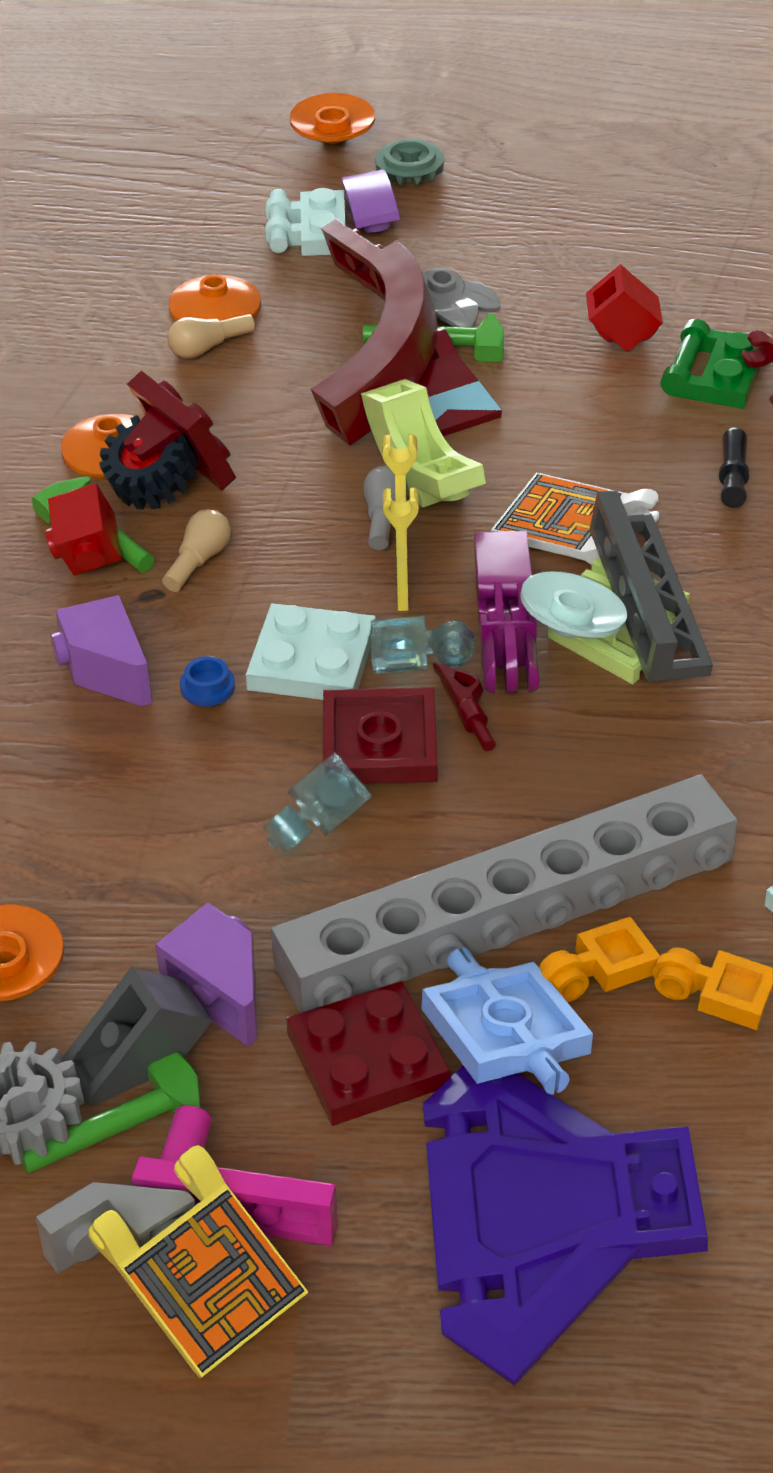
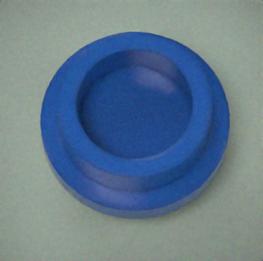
M211 656L199 657L187 664L181 676V694L192 704L206 707L214 706L232 696L235 690V678L223 660Z

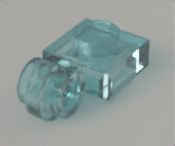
M425 616L371 621V659L374 674L428 669L427 654H434L444 665L459 667L469 661L476 649L473 632L464 623L458 621L446 622L438 630L426 631Z
M334 752L289 790L288 793L302 810L296 812L289 804L264 826L265 830L270 834L266 840L273 848L279 845L285 853H288L312 832L311 828L306 824L309 819L326 836L366 803L372 795Z

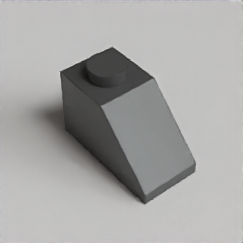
M131 966L61 1058V1062L72 1060L77 1078H80L85 1100L87 1103L97 1105L149 1081L147 1067L151 1063L175 1052L182 1053L185 1057L212 1023V1019L184 980Z

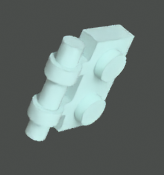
M318 188L313 191L300 192V201L291 202L284 190L274 189L270 193V198H268L265 205V215L268 219L265 226V237L270 244V249L275 253H282L288 246H301L302 256L331 255L321 228L335 219L345 225L344 190Z

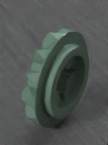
M414 138L400 139L378 150L375 156L376 171L384 169L389 182L397 180L401 186L405 183H413L417 186L419 181L430 182L434 180L435 175L443 173L444 154L439 147L427 141Z

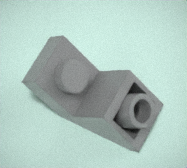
M92 1182L36 1216L43 1255L58 1274L78 1261H86L94 1257L100 1251L90 1240L88 1230L95 1219L109 1210L116 1211L121 1216L140 1248L195 1206V1200L187 1191Z

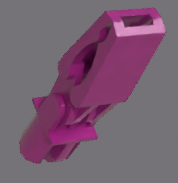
M527 531L474 532L478 621L480 623L482 667L486 691L495 693L496 667L504 668L506 693H517L518 667L526 666L528 692H533L538 689L540 684L536 647L537 621L524 607L520 597L524 581L532 576Z

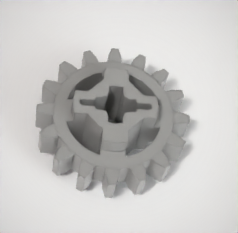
M31 1041L25 1046L23 1052H14L10 1042L4 1043L0 1054V1158L2 1154H11L14 1164L19 1165L22 1164L24 1152L33 1149L41 1157L48 1155L46 1142L50 1139L65 1143L69 1139L66 1125L80 1124L82 1118L79 1106L84 1104L80 1078H77L72 1060L61 1062L59 1050L56 1048H52L43 1055H39L37 1043Z

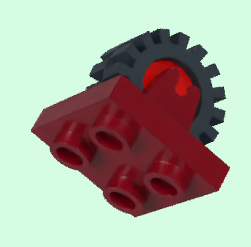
M142 371L127 383L145 415L142 419L138 415L131 417L132 425L128 428L123 423L115 428L119 433L117 437L108 435L105 443L109 448H101L100 457L103 461L99 462L104 476L124 504L130 506L133 503L136 509L144 510L146 502H148L151 509L160 508L159 500L165 498L167 503L170 504L176 500L172 494L173 492L178 490L184 494L189 489L185 479L194 481L197 475L195 470L222 491L237 478L226 460L231 456L229 450L218 437L210 432L209 429L213 426V422L199 405L192 402L187 406L170 383L164 379L157 383Z

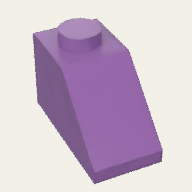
M119 595L56 610L59 632L50 635L54 656L58 666L68 665L75 685L139 706L152 704L148 664Z
M207 903L156 943L159 974L184 980L210 1016L212 1022L249 1047L257 1040L256 978L252 932L239 918L227 916L210 903Z

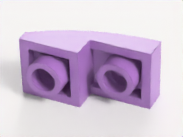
M384 169L341 178L344 195L349 203L351 219L356 229L363 227L364 232L368 233L383 231L390 228V222L400 220L395 197Z

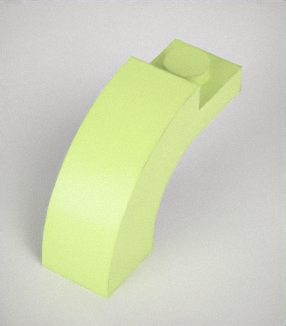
M403 379L361 393L367 419L381 455L382 440L385 435H390L391 446L395 449H404L409 445V434L416 436L417 459L406 474L407 495L409 497L410 488L417 489L419 506L423 508L441 501H456L468 496L470 489L486 484L483 464L458 454L444 439L433 416L426 387Z

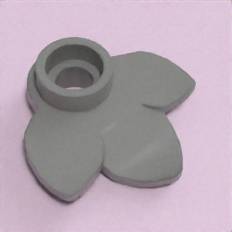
M436 268L423 273L435 309L436 318L452 327H474L478 311L496 312L500 310L501 304L497 294L480 282L463 280L457 273L446 268Z

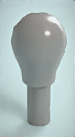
M385 465L376 467L368 472L363 482L364 499L368 506V515L371 519L368 543L375 550H384L389 546L391 523L383 513V491L386 488H391V499L395 501V474Z

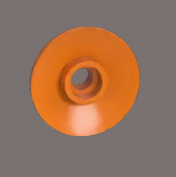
M324 93L308 97L297 103L290 112V124L294 131L305 138L328 144H338L361 136L373 126L375 121V112L370 103L360 97L345 93Z
M213 274L194 278L176 288L169 299V311L175 321L183 317L216 318L221 321L250 314L255 318L261 308V297L257 288L244 279L229 275Z
M104 414L85 419L74 425L65 434L61 442L62 458L66 465L81 475L106 479L99 462L103 461L100 457L101 448H109L105 443L108 435L117 437L119 433L115 428L121 423L126 428L132 425L130 418L134 416Z
M15 904L0 905V1001H9L29 995L49 982L58 971L64 955L63 938L56 923L37 909Z

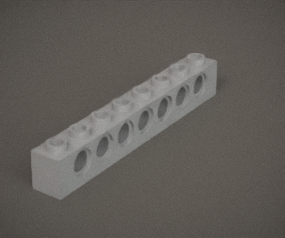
M700 774L271 928L274 969L300 1013L399 981L405 982L437 969H446L449 967L447 965L448 956L457 948L460 952L462 947L468 948L472 956L491 949L503 948L515 940L545 929L557 928L572 919L599 909L611 908L626 899L651 890L665 888L672 882L705 870H714L722 864L732 861L737 818L703 775Z

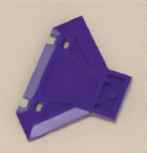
M464 1065L423 1103L425 1126L445 1129V1138L426 1143L438 1290L459 1292L460 1297L459 1305L440 1310L442 1335L511 1384L515 1385L632 1259L708 1252V1235L689 1126L613 1134L517 1073L477 1084ZM487 1125L488 1131L471 1133L470 1127ZM504 1289L505 1298L487 1300V1291Z

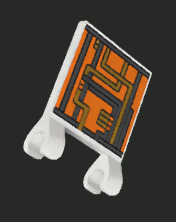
M536 472L493 526L491 532L527 531L528 547L585 560L592 565V562L597 557L600 558L589 530L598 491H610V489ZM641 489L631 493L618 491L627 515L652 513L655 523L657 522L659 512L648 510L653 508L659 500L656 491L650 489Z

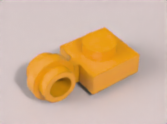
M630 916L577 934L575 947L577 955L570 954L566 950L553 952L541 962L539 969L542 971L541 974L545 979L553 984L567 1002H571L579 998L587 990L589 985L587 977L594 976L605 992L653 976L652 970L660 955Z
M679 947L671 948L667 953L659 956L652 970L655 987L663 996L673 1000H683L697 992V990H700L702 993L700 995L698 1011L756 1031L773 991L772 967L721 950L718 951L711 968L702 965L698 956L690 950Z

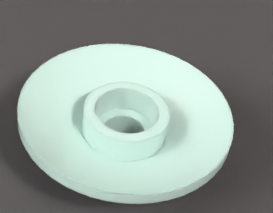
M554 571L541 572L527 578L521 589V601L527 611L537 620L551 627L554 632L564 637H608L618 633L624 627L627 619L626 607L615 593L600 583L580 575Z

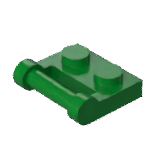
M688 320L680 335L682 344L676 358L662 375L660 381L661 388L665 393L674 397L745 409L761 367H749L743 360L741 352L744 350L751 352L758 347L751 345L747 339V333L714 330L703 320ZM699 351L711 353L702 377L691 375L690 373Z

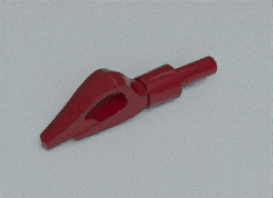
M434 662L433 669L440 677L441 683L456 708L465 730L475 734L484 751L493 750L496 743L486 727L488 718L478 704L483 693L480 679L466 671Z

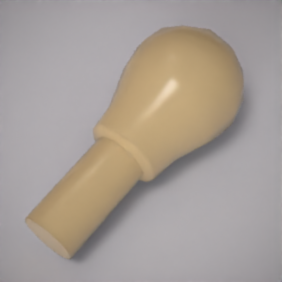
M250 314L221 321L216 318L183 317L174 322L170 327L168 344L175 355L183 359H195L212 347L223 343L224 339L254 332V319Z
M211 509L200 510L190 517L185 529L183 542L179 548V556L162 579L167 589L173 592L180 591L196 567L202 566L209 558L221 552L228 545L231 537V527L227 517L218 510Z

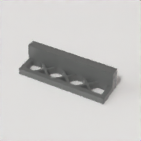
M618 490L598 491L589 530L612 591L621 599L626 607L627 619L625 625L647 682L710 676L713 667L712 660L652 513L627 515ZM635 533H642L646 543L642 548H640ZM650 571L660 576L661 580L656 586ZM665 609L675 614L676 619L672 623H670ZM677 646L690 652L692 659L674 660Z

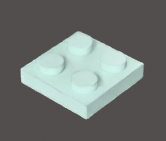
M271 603L246 672L247 690L323 700V690L358 689L376 633L375 616Z

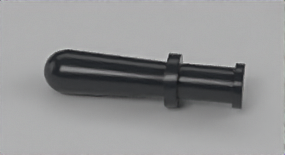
M731 427L723 435V464L719 469V480L724 485L721 491V501L724 505L732 508L739 507L745 503L747 493L744 485L749 480V468L745 464L747 435L739 427Z

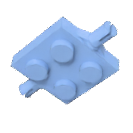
M462 947L461 952L457 948L451 952L447 959V965L456 973L458 978L449 983L423 989L421 1009L475 1082L479 1084L528 1071L536 1076L548 1094H554L555 1089L557 1093L563 1091L570 1079L569 1075L558 1063L591 1054L593 1040L591 1030L553 984L545 979L541 974L542 971L534 962L510 968L486 969L479 965L468 948Z

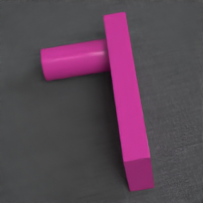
M181 1106L177 1108L174 1112L160 1159L139 1156L132 1176L133 1186L187 1191L195 1200V1206L201 1201L177 1177L174 1172V1165L181 1155L193 1146L199 1145L205 1148L212 1124L211 1116L203 1109L195 1106ZM218 1168L227 1186L265 1236L329 1246L333 1245L338 1225L335 1184Z

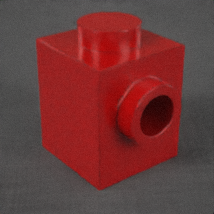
M621 264L586 292L589 321L594 324L596 331L604 340L610 343L612 341L616 342L627 352L641 341L644 342L653 337L658 328L663 324L659 296Z
M97 483L48 498L51 528L45 531L47 544L55 559L62 558L73 576L122 560L115 512Z

